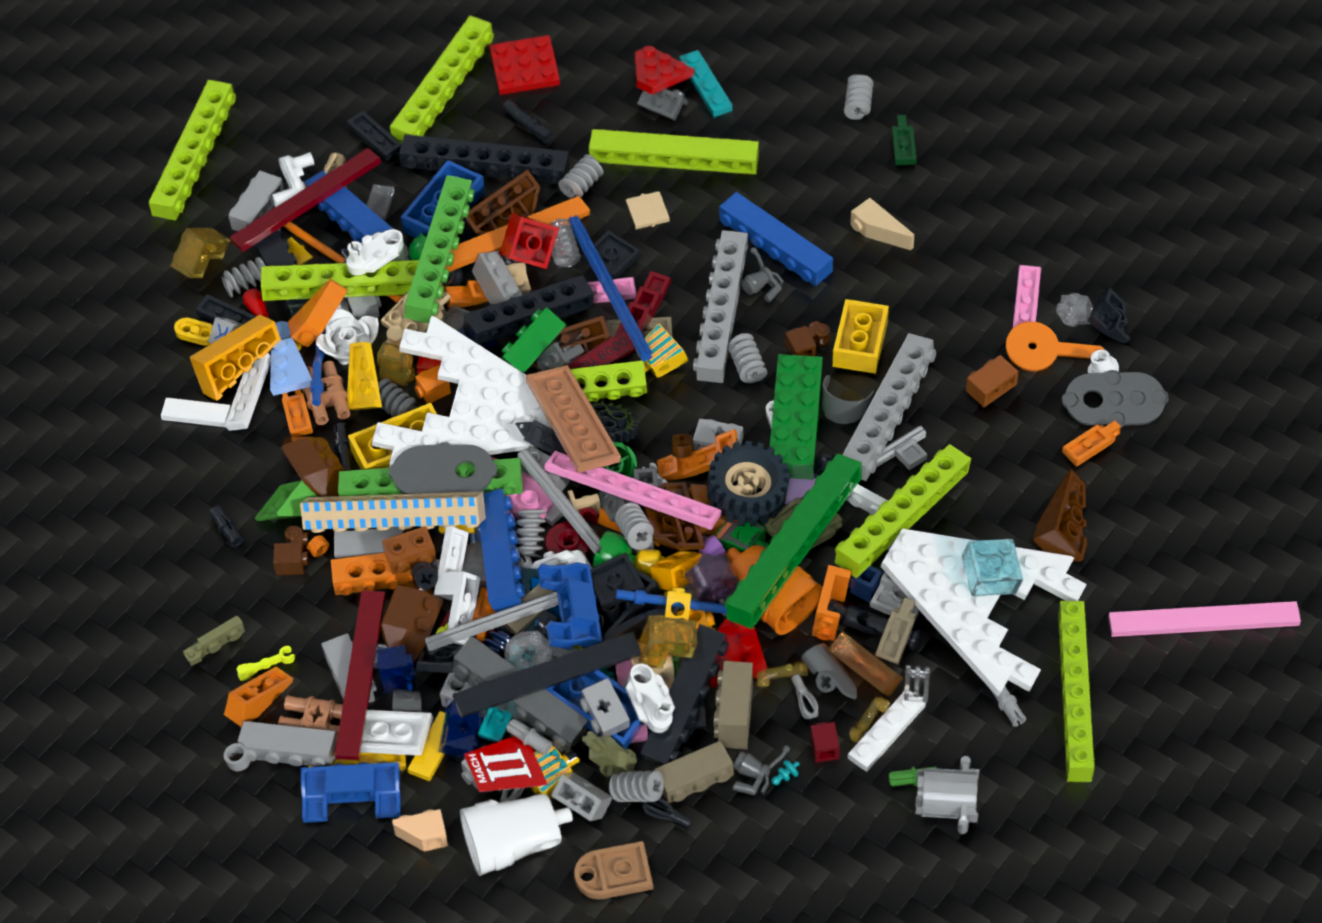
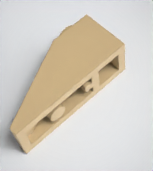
M871 198L851 211L852 228L865 237L908 250L914 248V234Z

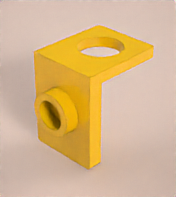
M671 588V591L664 592V596H667L665 620L688 622L691 594L685 593V589ZM675 602H680L684 606V613L680 616H675L671 612V606Z

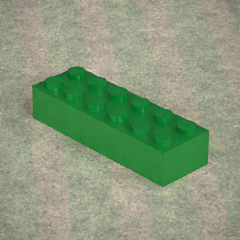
M778 354L770 447L775 450L774 456L780 454L783 457L782 464L787 463V473H790V478L813 480L823 357Z

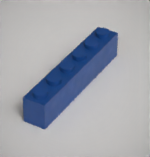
M325 170L304 181L306 188L327 175L324 172ZM343 187L317 204L318 208L322 212L325 211L332 221H336L343 231H347L354 241L362 243V238L366 235L372 236L377 232L383 233L392 229L346 187Z
M738 192L734 193L719 206L720 221L725 226H729L736 232L748 233V240L755 247L761 248L771 258L780 261L787 269L800 275L804 281L817 286L833 271V257Z
M502 488L483 494L486 519L480 523L488 600L495 613L522 604V597L525 596L523 585L520 583V579L523 578L521 568L518 565L520 554L515 545L518 543V538L515 530H513V527L516 526L514 515L511 513L514 505L511 497L506 496Z

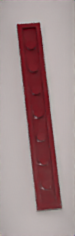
M367 148L230 236L231 242L242 252L246 251L381 163L380 158Z
M361 591L335 759L360 761L381 629L380 623L386 597L385 592Z

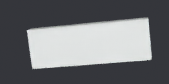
M166 398L161 418L167 421L226 427L225 423L231 405Z

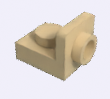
M520 262L506 265L523 295L529 293L531 288L525 263Z
M567 491L568 500L578 512L585 507H590L600 514L601 505L598 494L586 495L580 499H575L573 491Z

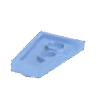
M293 338L280 340L271 349L270 390L273 396L310 387L312 378Z

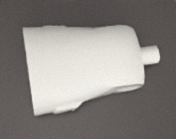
M545 794L500 803L495 800L477 803L472 807L460 809L464 837L472 862L479 876L493 870L498 871L511 866L522 857L560 844L561 834L558 825L573 821L569 807L554 811L548 796Z

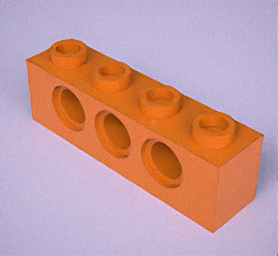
M384 553L331 560L335 595H350L362 590L395 589L396 585L414 581L411 576V569L404 573L392 574Z

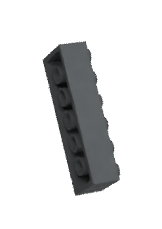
M473 636L467 640L454 657L452 670L456 679L462 683L467 682L473 687L520 671ZM546 689L495 706L500 711L506 710L512 714V719L518 720L531 729L535 728L536 733L553 742L552 746L560 754L562 752L566 753L575 747L584 735L588 723L586 718Z

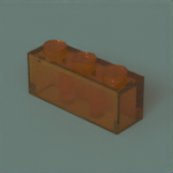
M843 631L828 650L887 696L893 693L903 679L901 675Z

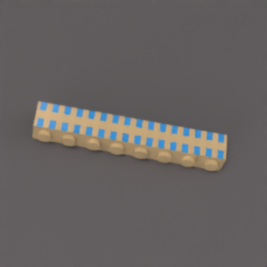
M483 491L307 497L300 503L303 530L311 529L313 533L323 532L325 529L342 532L346 531L347 528H355V531H365L377 527L379 531L388 530L390 527L408 530L413 528L412 526H426L427 529H431L439 525H443L445 529L446 527H457V525L474 528L478 527L486 519Z

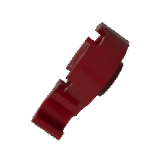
M585 507L579 511L586 522L598 525V513L595 509ZM569 522L557 524L549 530L546 536V553L552 551L557 554L565 550L570 552L580 550L584 552L589 561L592 550Z

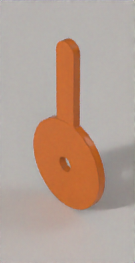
M1024 322L1015 326L1010 331L1006 340V352L1012 363L1023 370L1033 372L1048 368L1053 364L1057 356L1091 359V355L1095 351L1105 350L1101 346L1058 342L1055 333L1049 327L1039 322ZM1033 343L1036 345V349L1032 350L1028 345Z

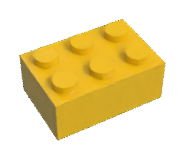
M845 299L833 349V367L876 374L888 324L889 306Z

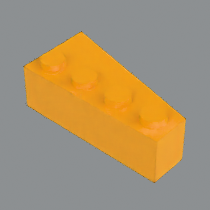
M258 315L190 357L204 395L218 401L223 396L221 393L228 387L231 388L243 372L247 373L258 358L261 359L281 340L273 320Z

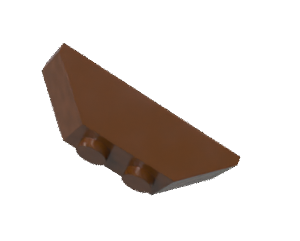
M526 170L469 210L468 217L464 219L475 234L483 235L508 225L511 213L525 217L535 214L540 186L529 170Z
M600 316L563 328L546 349L555 342L558 343L561 349L569 345L573 348L580 344L584 349V352L579 356L581 357L609 339L610 335L604 317ZM534 361L531 366L539 370L536 361Z
M285 437L281 449L301 480L321 497L339 496V471H344V468L339 462V458L329 447V443L321 437Z
M686 482L663 483L660 486L661 489L691 499ZM644 506L645 515L654 528V542L671 550H698L705 548L699 525Z
M415 581L395 586L380 623L389 659L408 669L412 667L426 645L425 639L430 636L443 604V598L434 595V586L430 589L419 588Z

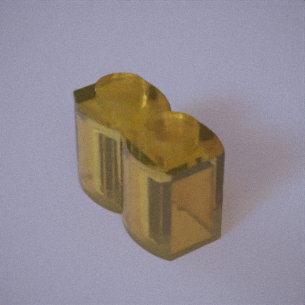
M383 342L377 354L381 380L388 378L392 383L407 387L409 381L412 382L415 376V369H413L412 365L413 356L400 352V346Z

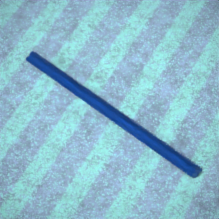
M577 215L570 217L568 224L630 337L632 344L636 348L638 355L642 361L651 359L652 351L594 247L586 229Z

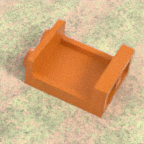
M828 565L816 611L812 636H816L821 640H835L840 614L828 611L827 607L830 599L845 601L851 570Z

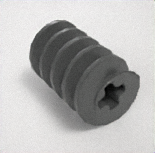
M384 378L378 383L381 408L388 414H391L392 417L417 408V406H414L416 403L415 399L409 397L408 393H403V390L400 387L397 388V385L391 383V380L388 378Z

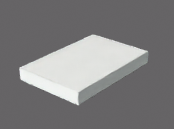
M368 710L361 752L422 755L433 720L432 714Z

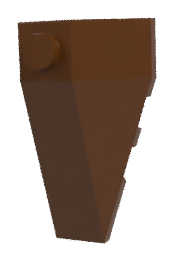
M1072 469L1065 475L1040 518L1033 540L1044 552L1074 557L1073 561L1080 562L1084 558L1087 547V538L1083 536L1086 520L1082 515V509L1086 507V490L1084 482Z

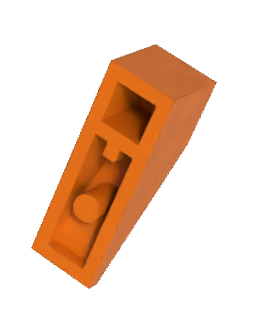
M330 278L288 321L291 338L309 347L325 329L347 293V289Z
M278 667L270 669L229 692L224 715L242 727L244 721L251 722L257 719L293 682L294 678Z

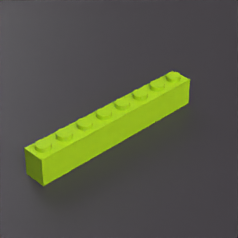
M592 129L589 154L598 163L756 174L759 142Z

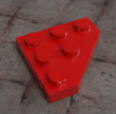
M646 46L635 52L636 85L651 95L688 79L694 74V68L672 58L668 54L656 50L652 46Z
M726 617L717 631L726 634L730 646L725 657L721 656L718 663L720 665L719 670H723L724 661L753 663V678L768 675V669L755 627L753 629L727 620ZM718 674L715 678H711L708 685L710 688L719 685Z

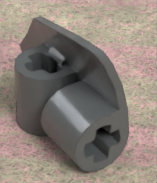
M825 643L812 647L802 655L801 660L813 675L818 674L816 685L822 692L827 693L838 688L843 695L853 699L857 698L855 682Z

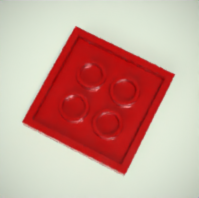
M550 35L490 45L500 95L560 85Z

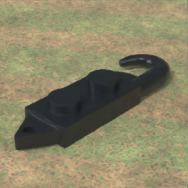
M536 420L515 423L524 437V441L551 455L554 451L567 455L552 428Z

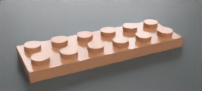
M568 365L526 375L528 387L577 473L620 462L621 455Z

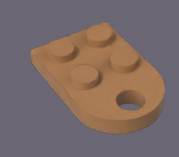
M643 841L595 850L582 856L575 867V882L578 889L584 895L593 899H605L653 889ZM587 872L594 875L591 881H583L580 877Z

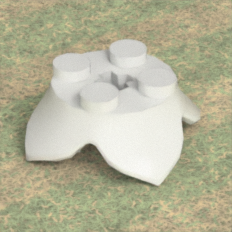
M337 308L325 327L326 333L320 334L317 337L316 346L324 353L333 356L340 364L346 365L349 363L350 343L369 342L372 346L378 334V318L363 316L357 320L350 312Z

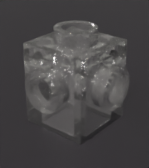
M1077 293L1062 295L1061 303L1057 304V315L1060 316L1063 324L1073 327L1078 324H1090L1088 319L1091 314L1092 303L1089 297Z

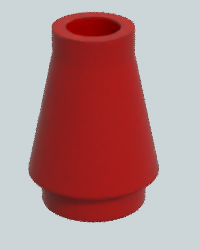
M256 288L246 291L243 294V304L254 316L262 315L268 318L269 314L265 301L262 298V292Z

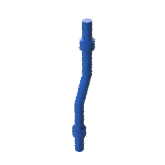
M317 346L313 361L312 381L310 382V392L312 393V404L314 406L321 404V393H323L321 365L324 352Z

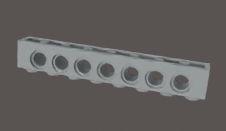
M722 230L721 239L716 240L718 255L713 256L712 268H715V271L710 273L709 285H712V287L707 289L706 302L709 303L703 309L705 323L700 325L702 340L697 341L696 353L699 356L694 358L693 371H697V380L723 383L729 353L728 345L732 337L748 248V233Z
M908 333L848 443L843 455L862 462L861 480L867 481L870 473L875 472L878 458L884 455L886 444L892 440L896 425L901 423L904 410L909 408L913 393H917L921 378L926 376L929 363L934 361L936 350L934 349L932 339Z

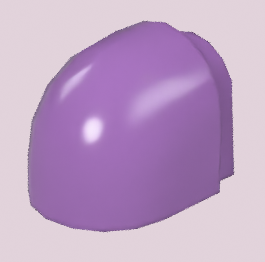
M714 535L704 540L705 548L699 549V553L702 554L703 564L710 568H715L726 563V551Z

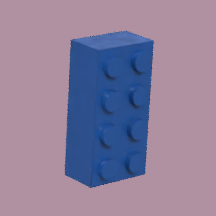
M447 160L401 216L403 233L413 238L422 233L427 238L447 175L472 180L471 189L475 190L473 201L468 202L469 210L474 207L485 193L483 176Z
M596 671L547 688L546 690L588 720L586 728L594 732L590 723L593 719L589 712H584L580 704L582 690L609 677L601 671ZM609 678L630 719L629 728L610 737L626 750L645 722L639 721L626 689ZM602 706L599 707V710H603L604 713H606L608 710L604 709Z

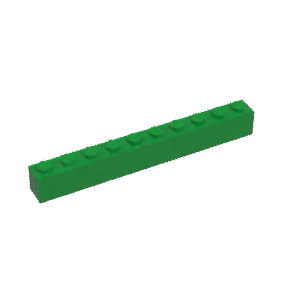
M837 453L833 460L827 463L825 471L822 475L817 476L811 490L808 489L802 502L795 506L793 514L783 522L779 533L772 537L768 548L763 549L759 560L755 565H751L745 579L739 581L736 591L726 599L727 620L753 629L862 479V462Z

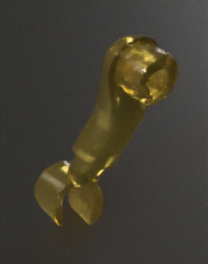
M797 661L794 662V666L790 664L760 670L756 675L757 686L767 687L770 685L769 679L789 677L795 673L808 676V667L804 662Z
M883 697L874 698L858 721L857 728L852 727L850 730L851 741L858 743L862 739V733L869 728L878 710L886 713L890 705L888 700H884Z

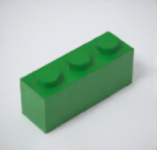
M547 307L543 311L538 309L530 318L533 322L527 328L524 325L516 334L519 338L514 344L509 342L501 351L504 355L500 359L522 373H525L566 326Z

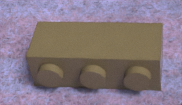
M721 741L655 769V771H659L663 776L664 790L662 794L668 803L681 801L689 794L696 791L702 792L710 785L717 782H725L734 775L733 762Z

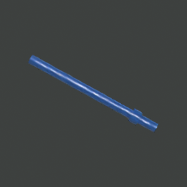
M616 590V599L634 601V604L640 605L650 603L666 606L667 596L647 594L643 590H635V592ZM691 600L690 609L727 614L724 604ZM680 602L672 604L674 607L684 608Z

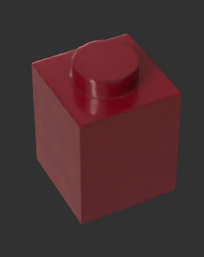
M820 722L812 725L810 738L815 763L839 759L840 746L835 722Z

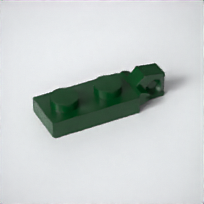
M897 115V126L892 127L895 165L916 164V149L913 126H907L906 115Z

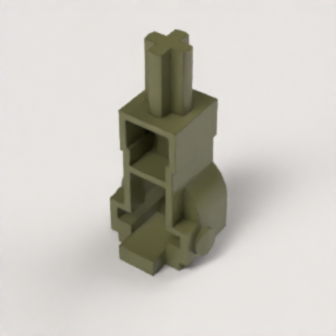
M592 731L587 732V736H583V742L590 748L589 759L600 766L599 770L603 775L611 778L615 773L634 771L635 764L637 763L634 752L628 748L624 750L610 736L598 737Z

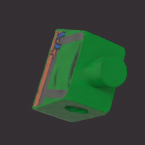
M733 520L732 524L726 521L715 535L726 553L732 547H735L742 553L753 545H760L766 549L769 544L764 542L765 528L758 521L757 526L750 527V522H745L744 526H738V520Z

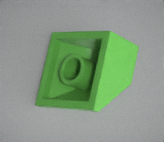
M302 480L280 485L256 515L255 519L257 521L302 517L300 503L307 497L319 496Z

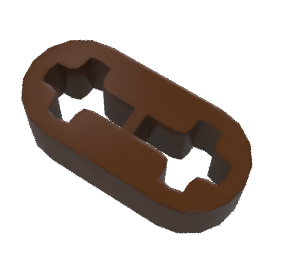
M674 435L672 437V455L677 458L692 456V435Z

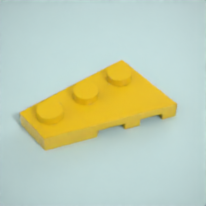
M369 342L350 343L347 391L349 410L382 407L372 347Z

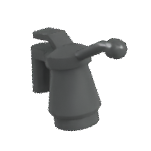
M752 247L750 251L757 257L761 269L758 272L747 275L741 281V285L747 294L752 295L753 293H758L766 284H769L772 288L764 296V299L767 303H770L782 290L781 285L784 281L777 273L771 272L770 269L764 267L760 254L757 252L758 250Z
M785 745L782 748L781 755L769 765L762 764L750 753L741 752L734 764V769L739 774L753 777L757 780L754 785L737 781L733 790L755 796L766 778V783L761 790V793L764 794L769 786L768 776L770 769L784 758L786 753L789 752L790 747Z

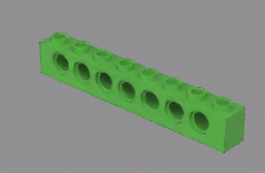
M450 175L446 176L406 299L404 318L429 324L431 316L437 315L439 308L437 300L442 299L444 292L442 284L443 282L447 283L449 277V270L447 268L448 266L452 267L454 261V254L452 252L458 249L460 239L458 233H463L465 224L463 218L468 217L470 208L468 202L473 201L475 190L471 189L472 180Z
M521 458L493 460L497 465V475L493 477L490 484L483 490V494L501 488L506 495L522 494L523 470ZM462 463L456 469V474L461 478H468L475 473V466L471 463ZM389 468L339 471V496L404 494L397 489L393 479L389 477Z

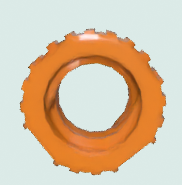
M322 535L316 536L307 545V550L313 557L322 556L329 548V542Z

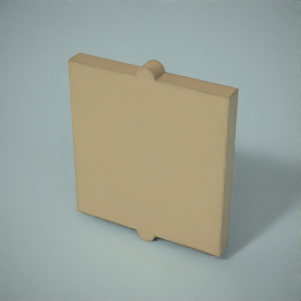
M659 191L626 199L636 229L648 226L654 227L656 224L670 221Z

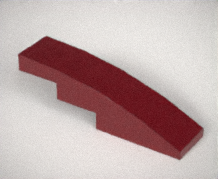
M650 271L644 286H640L634 301H630L628 306L642 335L655 315L671 283L670 277ZM620 323L616 334L625 329L622 323Z

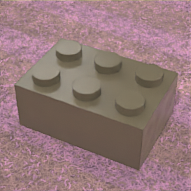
M724 661L723 670L718 671L719 685L716 692L717 707L714 713V738H718V742L721 741L724 748L747 749L753 690V663Z

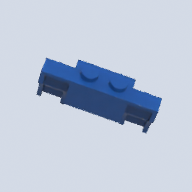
M579 562L567 565L541 564L537 568L540 588L557 591L561 622L550 621L546 626L549 645L570 650L574 645L590 647L601 643L599 614L596 607V595L594 594L590 565Z
M362 762L357 765L335 764L333 766L301 768L303 823L328 821V804L375 801L376 818L401 816L399 762L376 764Z

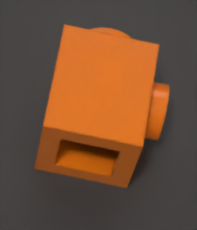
M439 365L415 376L417 386L414 389L419 398L423 397L427 404L451 393L450 383L438 380Z

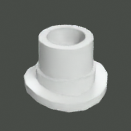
M1097 350L1091 355L1088 374L1107 373L1109 370H1117L1119 372L1117 360L1110 356L1106 350Z

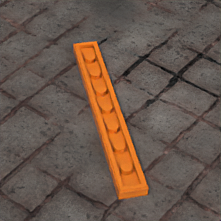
M577 196L528 217L561 227L569 223L568 219L577 215L581 219L588 216L590 209ZM508 225L459 244L458 249L452 252L454 254L452 267L448 266L447 270L451 272L475 262L479 253L500 252Z

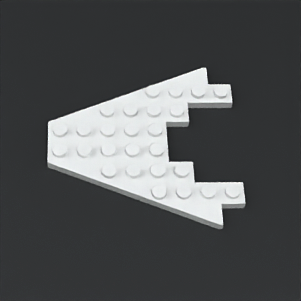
M431 316L427 333L409 329L404 330L399 351L442 361L438 372V380L458 384L450 417L427 413L422 431L378 422L372 446L393 450L389 464L390 467L403 451L414 446L438 445L440 443L475 445L487 451L489 455L524 449L528 450L531 446L538 448L523 440L524 437L515 423L536 420L550 428L552 427L528 387L524 373L441 320Z
M908 529L901 530L881 564V568L909 599L914 600L915 606L997 696L1000 695L1007 681L1030 691L1041 670L999 647L1008 629L988 619V616L1003 589L1025 600L1031 587L1035 584L1065 601H1078L1087 585L1066 574L1074 560L1072 556Z

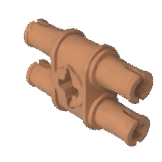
M332 361L322 364L325 378H321L323 393H321V404L319 406L312 404L310 387L302 389L307 398V407L312 410L318 425H324L329 421L326 411L328 407H335L339 419H346L350 416L347 392L343 387V379L337 374L334 362ZM307 366L309 374L312 378L313 369L312 367Z
M287 695L284 703L285 710L302 712L304 716L301 719L280 716L278 725L335 731L338 737L339 726L331 725V722L334 718L341 719L343 705L337 704V701L333 699L328 701L316 699L314 696L306 699Z

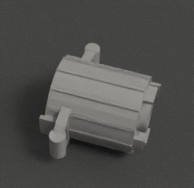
M963 756L960 761V770L930 768L918 770L916 814H921L925 817L959 819L958 832L965 834L968 830V822H977L978 819L976 800L979 769H970V758Z

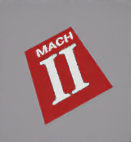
M516 736L464 754L479 792L548 785L532 747L523 745V741Z

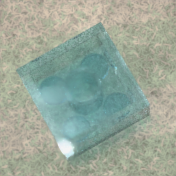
M1014 540L968 541L962 554V560L971 596L1016 594L1023 581V575Z

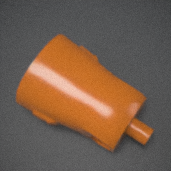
M753 545L742 553L735 547L728 550L726 558L731 564L725 571V578L735 591L739 581L745 579L751 565L756 564L762 550L766 548L760 545ZM798 566L763 613L761 619L764 623L767 622L779 635L792 631L816 609L823 587L810 574L804 571L802 567Z

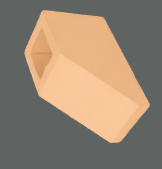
M440 809L426 810L421 814L412 816L403 815L398 819L392 820L395 835L422 851L448 846Z

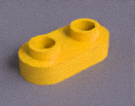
M181 318L175 323L174 329L179 339L203 346L212 344L208 342L213 327L212 324L191 318Z

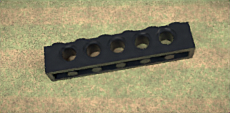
M583 275L569 278L566 281L551 284L545 288L530 291L527 294L512 297L506 301L491 304L488 307L464 314L463 329L470 340L478 345H483L516 334L524 325L528 328L533 322L530 318L538 309L543 311L547 307L560 319L592 308L594 293Z

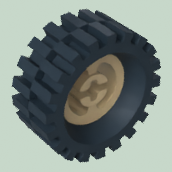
M745 441V446H741L740 442H735L732 449L727 445L723 447L722 453L718 451L715 454L714 460L711 461L706 488L707 500L710 499V506L721 510L720 518L725 514L727 516L726 521L731 524L733 520H738V526H744L745 522H750V527L757 526V521L760 520L763 525L768 523L769 516L772 519L776 518L778 511L781 512L784 507L790 473H787L788 465L787 463L782 464L783 457L780 454L774 456L775 450L769 447L765 450L763 449L764 444L759 442L757 447L751 446L752 441ZM738 480L737 486L732 485ZM757 488H761L762 491L757 494Z

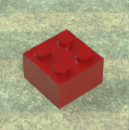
M511 213L499 254L512 260L547 269L559 227Z

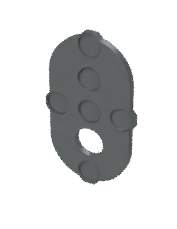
M1109 370L1107 373L1080 375L1069 384L1066 393L1062 396V405L1077 422L1087 426H1096L1097 424L1099 426H1107L1116 420L1121 428L1128 425H1145L1153 422L1161 415L1165 404L1169 401L1168 393L1164 391L1161 384L1152 376L1141 372L1119 373L1117 370ZM1088 392H1096L1102 397L1103 401L1101 406L1090 408L1084 403L1083 396Z
M449 443L411 447L403 451L395 459L393 465L389 467V477L393 479L397 489L404 494L481 492L490 484L493 477L497 475V465L493 462L487 451L475 445H450ZM462 463H471L475 466V473L468 478H461L456 474V469Z

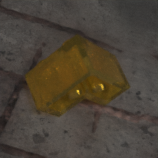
M186 228L181 236L179 247L173 256L171 267L189 278H202L210 259H223L230 239L212 228Z
M649 616L638 642L642 652L641 656H639V664L663 669L668 655L692 658L697 646L696 620Z

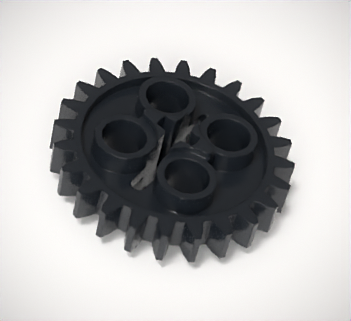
M595 401L592 402V408L613 442L622 443L624 441L628 443L629 439H634L635 435H638L639 421L638 416H634L635 412H629V408L622 409V405L613 406V402L605 404L604 401L601 404Z

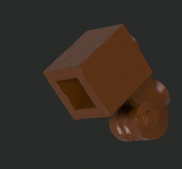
M818 321L812 322L808 327L794 328L785 333V346L790 355L816 356V344L825 346L830 341L829 326Z
M290 526L285 530L287 543L274 544L273 564L276 575L304 574V565H308V552L304 551L309 543V533L303 532L298 526Z

